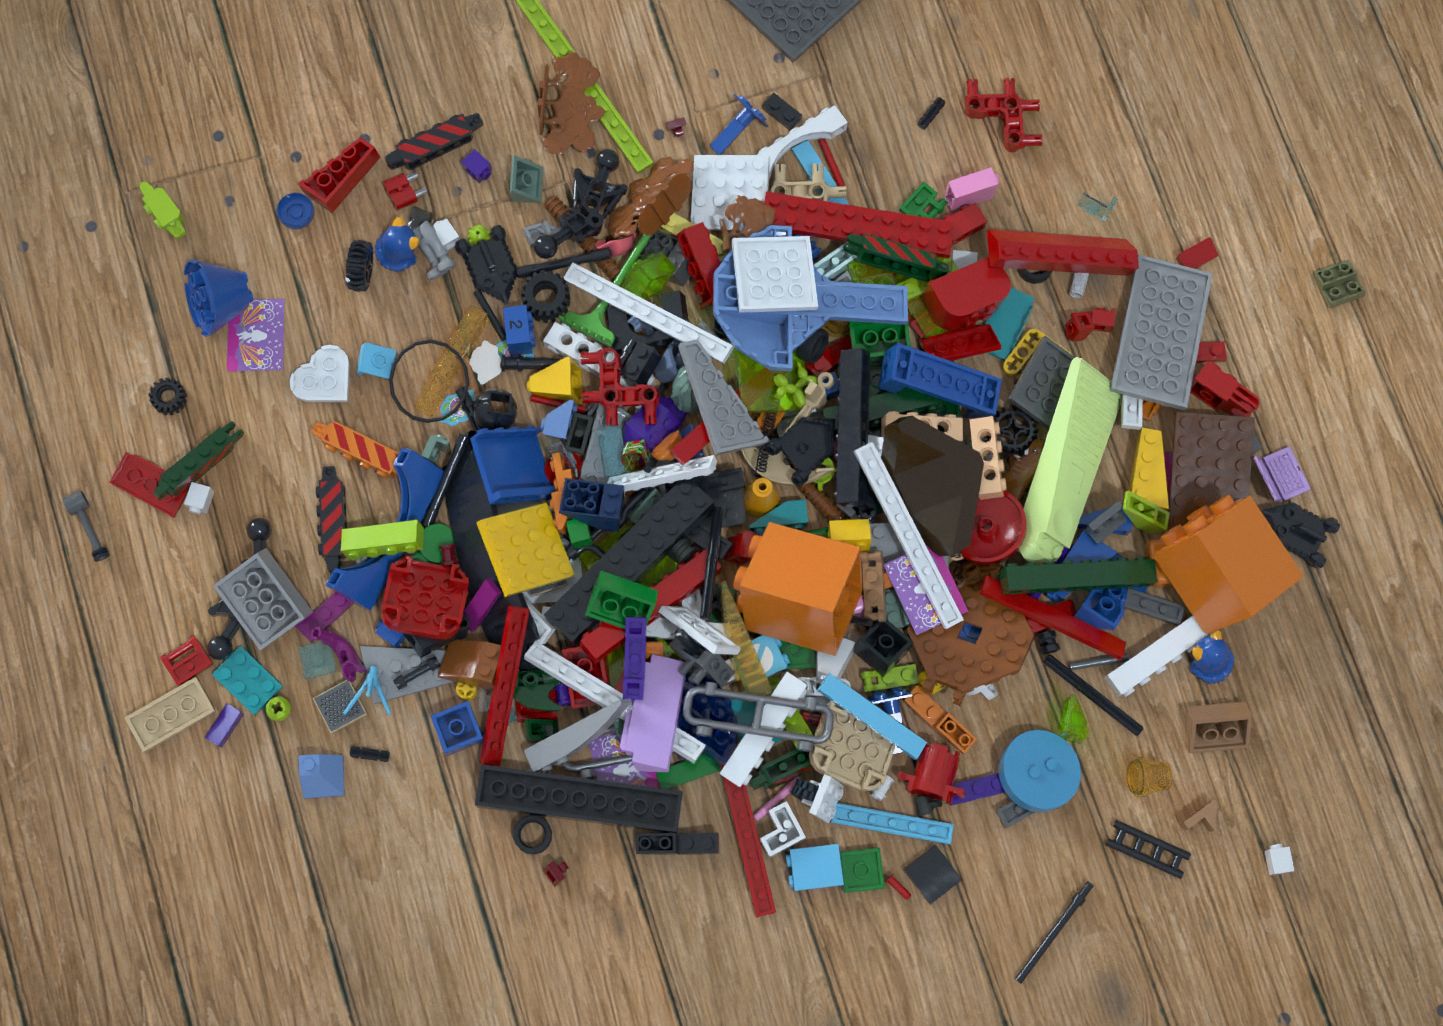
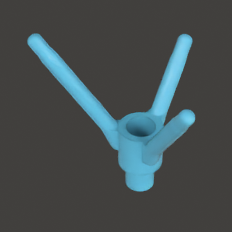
M370 667L366 680L344 710V715L349 712L366 688L367 697H370L372 689H377L387 714L391 715V710L378 681L377 667Z

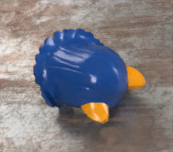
M401 216L393 221L392 226L377 239L375 244L377 261H380V265L384 266V268L390 271L394 270L395 272L404 271L405 268L411 267L416 263L417 257L414 254V250L419 245V239L415 237L413 230L409 226L404 225Z
M1216 630L1211 636L1203 637L1196 643V647L1192 650L1194 661L1190 663L1191 672L1209 684L1224 681L1225 677H1228L1229 673L1232 672L1234 656L1227 643L1222 639L1221 632Z

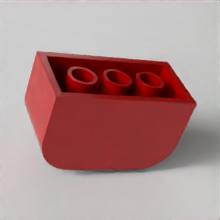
M989 257L930 281L921 299L936 325L944 330L954 331L963 327L970 328L979 320L986 321L991 318L992 314L999 309L1009 294L1011 283L1004 268L990 267Z

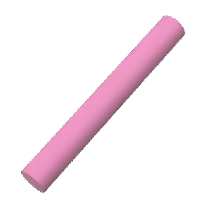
M799 776L788 783L753 815L757 822L792 792L796 779H800Z

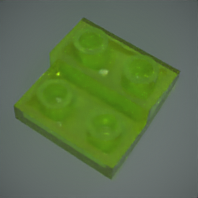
M858 261L847 265L852 283L895 285L892 272L861 264Z

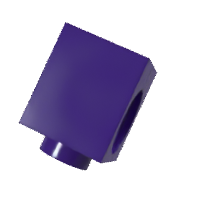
M475 149L461 161L463 169L478 183L482 180H487L492 173L491 163Z

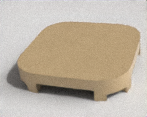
M833 701L829 702L827 706L834 714L833 731L827 742L814 744L813 752H809L811 765L820 774L830 776L836 781L856 790L865 792L877 789L887 779L885 776L896 746ZM822 713L814 736H820L824 733L826 722L824 713Z

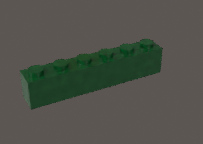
M907 387L897 393L887 392L869 397V425L871 427L881 425V418L891 411L899 412L901 415L911 412L918 413V415L923 411L935 412L942 406V399ZM839 405L823 409L824 418L836 419L835 431L833 432L835 433L834 437L837 436L839 427L837 422Z

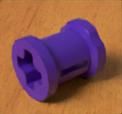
M565 684L557 685L554 688L558 701L556 704L560 707L571 705L568 686Z

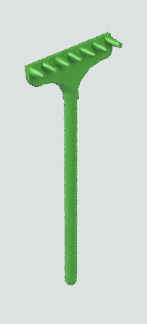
M643 235L613 284L621 285L652 235ZM601 301L590 314L579 315L567 312L564 317L559 316L563 324L609 347L612 346L615 340V335L604 326L603 313L608 305L604 301Z

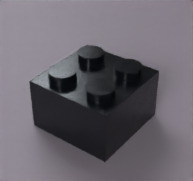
M886 619V622L878 621L858 641L853 652L884 677L908 653L913 641Z

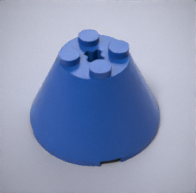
M195 259L186 262L184 275H188V283L184 284L189 311L195 326L201 327L203 330L201 334L208 337L249 307V302H253V294L248 290V277L245 272L241 273L237 270Z

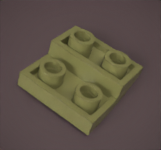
M1349 260L1314 271L1313 273L1318 288L1329 308L1365 296V290L1357 280V272Z

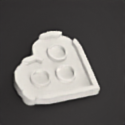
M322 346L321 349L311 356L310 363L300 365L301 367L291 374L290 388L295 397L301 401L348 402L349 358L338 346Z

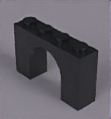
M681 291L662 294L663 310L689 322L686 296ZM613 306L607 307L610 331L615 335L612 348L619 352L620 356L623 353L622 349L625 345H628L630 340L636 343L640 341L657 349L666 348L667 345L676 340L659 330L647 336L637 335L634 326L627 322L632 316Z

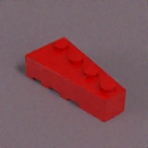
M360 137L341 151V155L335 159H330L326 166L319 171L316 170L311 173V177L305 181L302 180L298 185L305 195L330 213H333L380 159V156L373 145Z
M701 222L687 227L677 234L684 259L689 261V275L694 277L696 286L693 287L695 294L700 295L701 303H698L700 310L713 305V276L716 269L722 263L717 255V248L710 239L708 228Z

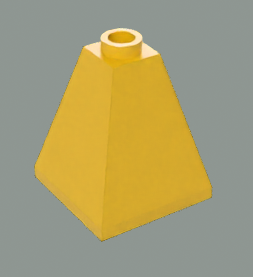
M566 357L530 376V381H527V390L534 395L565 402L574 400L578 405H583V396H581L583 391L582 367L572 358Z

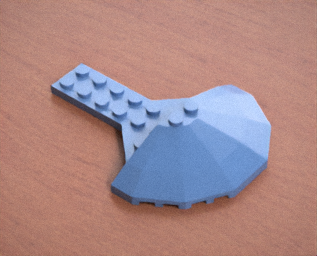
M770 225L761 232L751 234L748 238L791 237L792 226ZM731 249L714 272L713 315L735 349L769 370L792 371V352L829 320L907 325V286L830 281L826 276L823 277L813 265L818 301L817 310L739 313L733 250Z

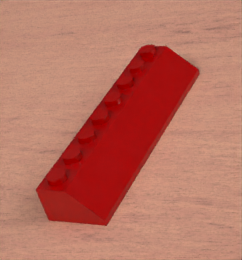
M987 230L990 267L1129 276L1139 269L1137 249L1127 239Z

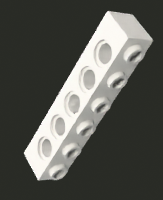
M555 322L543 340L544 347L563 358H572L584 370L600 378L598 364L581 365V359L588 358L580 357L579 350L586 348L589 350L588 353L598 352V350L604 349V347L597 342L592 343L588 341L587 337L579 332L577 334L572 332L571 328L566 324ZM565 339L572 340L570 345H564L562 342ZM609 353L607 355V362H612L614 360V353ZM653 374L646 385H655ZM620 375V383L623 387H634L627 384Z

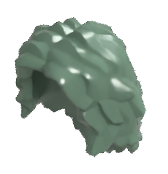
M683 366L679 369L672 384V395L670 397L680 411L690 413L691 415L694 412L699 414L700 410L686 368Z

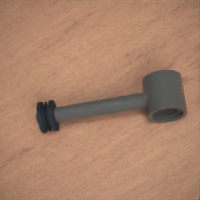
M79 490L62 498L68 513L71 516L78 515L94 549L92 552L94 561H102L109 557L110 554L107 548L101 547L85 513V510L90 505L83 491Z

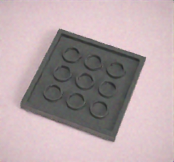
M1047 336L1042 337L1007 400L1047 429H1050L1071 361L1075 357Z

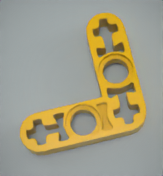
M1038 329L1027 331L1002 366L1003 373L1008 377L1015 376L1034 353L1041 338L1047 335ZM1036 335V340L1029 346L1027 343L1031 338L1030 336ZM1024 348L1028 355L1020 357L1017 354V350ZM1016 359V361L1018 362L1016 363L1014 369L1009 371L1008 365H1011Z

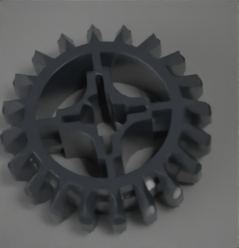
M354 240L350 244L345 267V280L349 290L365 292L369 287L374 265V252L371 242Z
M1012 405L1009 406L1008 411L1005 407H1002L1001 412L997 410L996 415L993 416L995 422L999 423L1008 419L1007 426L1002 427L1000 434H997V441H1001L1005 457L1009 453L1011 455L1018 453L1019 456H1023L1024 451L1029 448L1031 443L1038 439L1036 433L1039 432V429L1035 428L1037 421H1031L1032 417L1026 416L1024 411L1023 413L1020 412L1018 407L1016 411ZM1016 420L1020 421L1024 426H1020ZM1010 428L1013 429V432H1016L1014 436L1012 431H1009ZM1027 435L1025 442L1016 445L1018 437ZM1000 437L1006 438L1009 444L1004 442Z

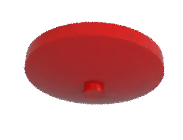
M1003 490L1004 497L980 500L978 497L971 544L961 550L962 553L960 555L963 558L977 564H995L1012 556L1022 545L1027 531L1025 512L1019 501L1007 491Z

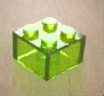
M663 252L656 255L651 254L646 259L637 260L632 265L633 269L625 276V281L621 288L646 300L661 293L677 268Z

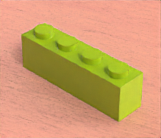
M418 520L342 529L341 552L351 560H357L360 557L374 558L384 554L396 555L401 552L414 553L417 550H423L424 528Z

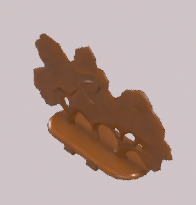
M570 51L566 56L557 57L553 60L554 69L557 70L558 74L552 80L549 79V65L546 64L544 81H540L538 115L540 118V135L543 134L544 124H548L551 127V131L544 137L543 143L549 148L551 154H563L570 145H573L581 153L592 149L595 145L594 132L591 131L588 123L599 121L606 112L601 106L596 105L597 101L592 96L584 94L587 88L597 82L600 72L592 66L587 58H580L577 53ZM568 75L566 81L558 83V80L561 81L560 77ZM549 86H556L560 90L558 100H547ZM546 104L553 105L556 113L555 117L545 119ZM554 123L559 124L560 127H555Z
M671 156L662 158L651 169L650 178H640L630 183L629 186L632 191L629 193V199H632L633 202L627 206L617 208L609 215L608 230L613 231L611 236L617 238L621 235H632L637 229V223L640 232L647 236L653 235L662 225H666L670 221V216L683 207L681 204L690 194L691 180L687 175L692 172L694 161L685 159L673 165L674 160ZM639 215L638 219L633 220V217Z
M737 195L735 203L728 205L725 209V216L734 223L732 231L728 232L724 220L719 219L723 243L721 244L722 253L726 252L728 255L731 251V239L735 237L741 238L739 236L741 234L748 238L751 234L761 232L766 227L772 225L775 209L769 205H764L762 201L756 198L748 200L744 195ZM740 218L739 222L736 223L735 219ZM744 222L745 228L737 233L736 231L739 230L738 226Z

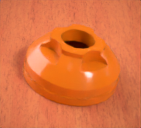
M675 431L668 435L654 448L651 455L656 460H673L675 457L669 451L683 439L680 432Z

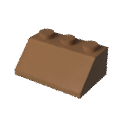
M1246 702L1186 707L1185 726L1189 752L1197 753L1249 748L1252 714Z

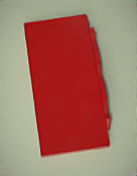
M990 324L973 326L920 340V345L924 352L949 361L1001 350V344Z
M125 452L109 482L173 518L177 515L189 491V488H187L177 497L168 494L159 501L154 496L153 491L159 486L160 476L167 470L144 459L142 456L132 455L129 452Z

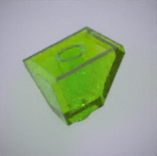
M1071 694L1064 700L1057 735L1065 741L1081 744L1084 740H1087L1089 728H1086L1087 720L1076 695Z

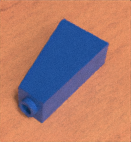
M1083 530L1063 561L1072 560L1073 563H1080L1082 560H1092V562H1098L1101 559L1111 560L1117 552L1103 542L1096 544ZM1072 591L1046 592V597L1052 601L1057 600L1060 602Z

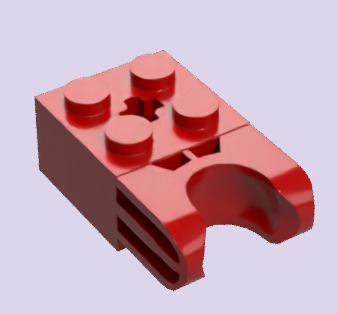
M1207 361L1192 381L1190 393L1216 412L1222 410L1229 416L1250 417L1251 413L1255 412L1259 407V398L1237 382L1234 376L1224 373L1215 363Z

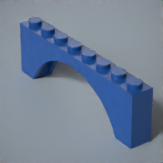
M402 448L393 463L401 487V508L397 522L412 520L420 522L425 516L427 507L433 500L444 471L415 451ZM404 552L397 553L396 555H378V557L370 558L352 567L335 568L325 586L359 607L371 611L372 607L376 605L381 591L386 587L391 564L398 561Z

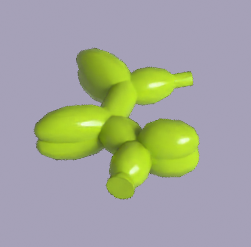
M798 362V382L795 385L788 384V380L783 374H777L774 377V383L778 388L774 397L779 400L786 392L790 393L794 403L801 408L806 402L805 395L801 389L804 385L808 386L811 381L817 385L819 383L818 378L811 375L808 376L806 369Z

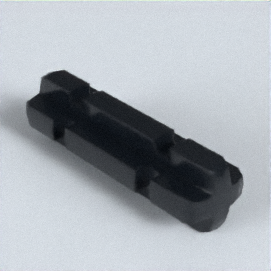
M941 97L936 98L934 103L924 113V116L918 121L917 125L921 129L925 130L929 126V123L940 112L939 110L944 107L945 100Z
M352 746L350 756L352 758L361 757V759L388 762L390 752L385 750L380 752L377 749L363 747L360 749L359 747Z

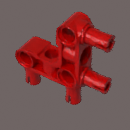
M1009 78L1003 80L1005 94L980 95L978 92V79H974L973 83L972 79L966 81L967 96L965 98L964 112L967 117L973 119H985V117L1001 118L1004 126L1002 133L1005 149L1009 152H1016L1019 149L1025 148V146H1042V134L1025 135L1022 115L1023 111L1039 112V99L1023 100V98L1019 97L1015 90L1014 78H1011L1010 82ZM1007 104H1012L1015 108H1010ZM970 105H975V106H977L978 108H977V109H973V108L970 107ZM1009 139H1015L1017 143H1012Z
M613 348L600 349L598 352H581L580 357L588 358L581 359V365L598 364L600 371L599 391H582L581 396L589 397L582 398V404L599 403L606 409V426H618V408L627 406L645 407V425L657 424L656 407H658L660 400L659 390L651 385L643 384L636 385V387H623L620 383L622 362L619 352ZM609 353H614L615 355L612 362H607L606 360ZM649 390H653L655 393L651 400L646 399V393ZM614 391L616 394L615 399L608 401V394Z

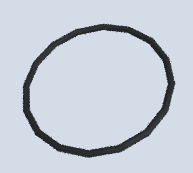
M431 339L415 342L402 350L392 364L389 377L391 396L399 410L413 420L425 423L443 421L456 413L466 399L469 387L467 366L459 352L446 343ZM432 343L446 347L457 356L464 368L466 384L463 397L454 410L443 417L424 419L413 416L402 408L395 396L393 376L396 365L404 353L417 345Z

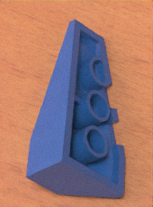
M1116 553L1110 561H1116L1124 557ZM1127 588L1091 590L1074 617L1098 629L1115 630L1124 616V605L1128 594Z

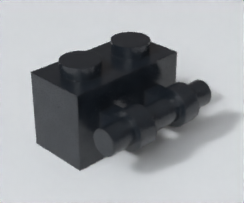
M630 340L628 345H625L622 349V370L620 375L627 384L634 387L640 384L646 385L662 357L654 347L640 341L636 343Z

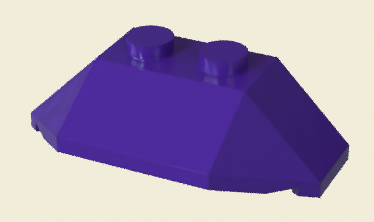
M660 397L659 405L656 407L657 424L645 425V407L642 406L624 424L621 452H623L626 442L644 439L650 453H652L654 448L663 439L675 432L683 424L687 412L680 411L671 398ZM631 453L636 465L644 460L640 453Z

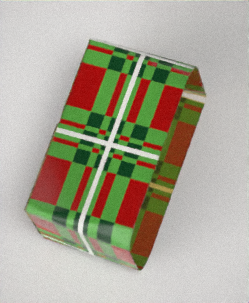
M642 439L626 442L621 460L627 473L644 470L639 465V459L643 458L647 464L652 455L645 440Z

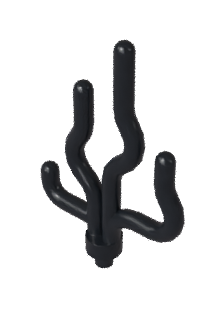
M640 489L623 507L619 529L626 523L629 512L647 494V489ZM595 528L591 532L592 540L594 541L602 532L610 530ZM628 529V530L619 538V540H620L630 529ZM568 531L562 535L570 543L565 548L569 561H575L584 551H592L600 559L606 554L595 544L574 549Z

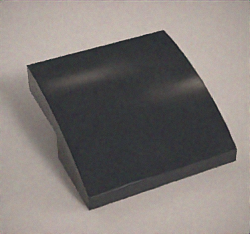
M936 845L903 869L930 905L962 880Z

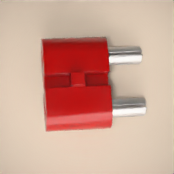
M417 172L407 176L402 173L382 182L384 190L388 197H390L396 211L418 202V197L427 194L426 188L414 192L412 186L410 187L409 185L410 181L419 178Z

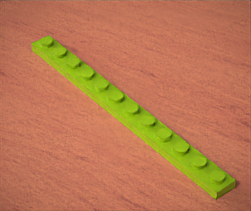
M515 0L555 58L564 57L570 51L575 52L538 0ZM596 82L593 86L587 88L584 94L592 96L597 101L596 105L601 106L606 111L599 121L636 173L640 174L653 166L652 159Z

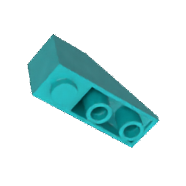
M806 499L784 502L749 525V531L754 532L755 535L764 534L769 522L803 530L804 527L808 526Z

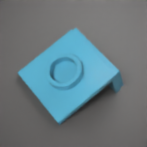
M364 343L360 348L356 374L361 376L365 373L389 379L392 364L395 361L396 350Z

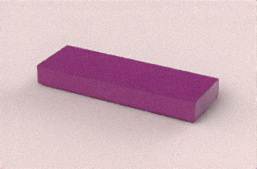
M491 578L483 582L463 612L470 619V632L478 629L502 594Z

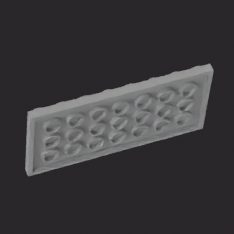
M1138 255L1139 269L1134 271L1110 391L1185 411L1188 406L1213 273Z

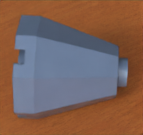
M678 340L670 343L655 369L656 377L662 383H673L679 369L684 366L678 345L682 342Z

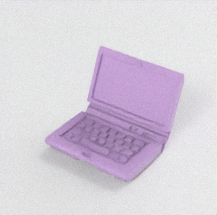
M1290 446L1262 459L1257 456L1253 457L1275 502L1281 503L1311 490Z

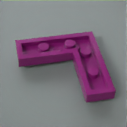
M335 592L317 610L295 627L312 643L315 640L311 637V631L315 630V627L326 630L354 603Z

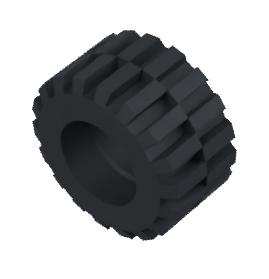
M540 270L541 274L535 272L532 274V278L528 277L526 279L527 283H523V290H521L523 305L527 306V311H531L532 317H535L536 321L540 322L542 319L544 323H548V320L555 322V318L563 316L562 313L566 314L568 311L567 307H570L569 287L566 284V280L563 277L560 278V274L557 272L553 275V271L548 270V273H545L544 270ZM545 289L552 290L557 294L556 299L548 304H541L535 300L537 293Z

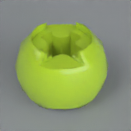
M273 697L266 704V714L273 721H283L291 713V704L284 697ZM280 705L283 708L282 712L275 711V706L279 707Z

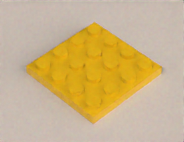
M547 503L482 519L477 522L478 529L505 597L575 576L559 533L554 527L553 518Z

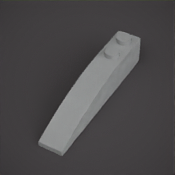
M630 698L618 700L525 749L524 752L532 771L546 773L553 769V765H562L568 762V757L591 744L620 717L631 703Z

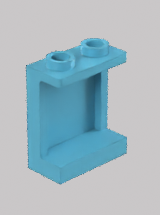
M838 844L789 850V855H786L787 867H791L792 875L788 876L789 886L794 888V892L844 885Z

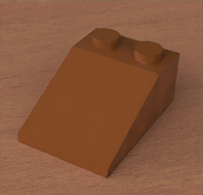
M454 640L450 642L438 677L493 691L501 645L485 641Z

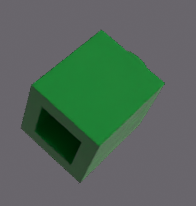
M572 518L566 521L570 541L574 549L593 544L589 525Z

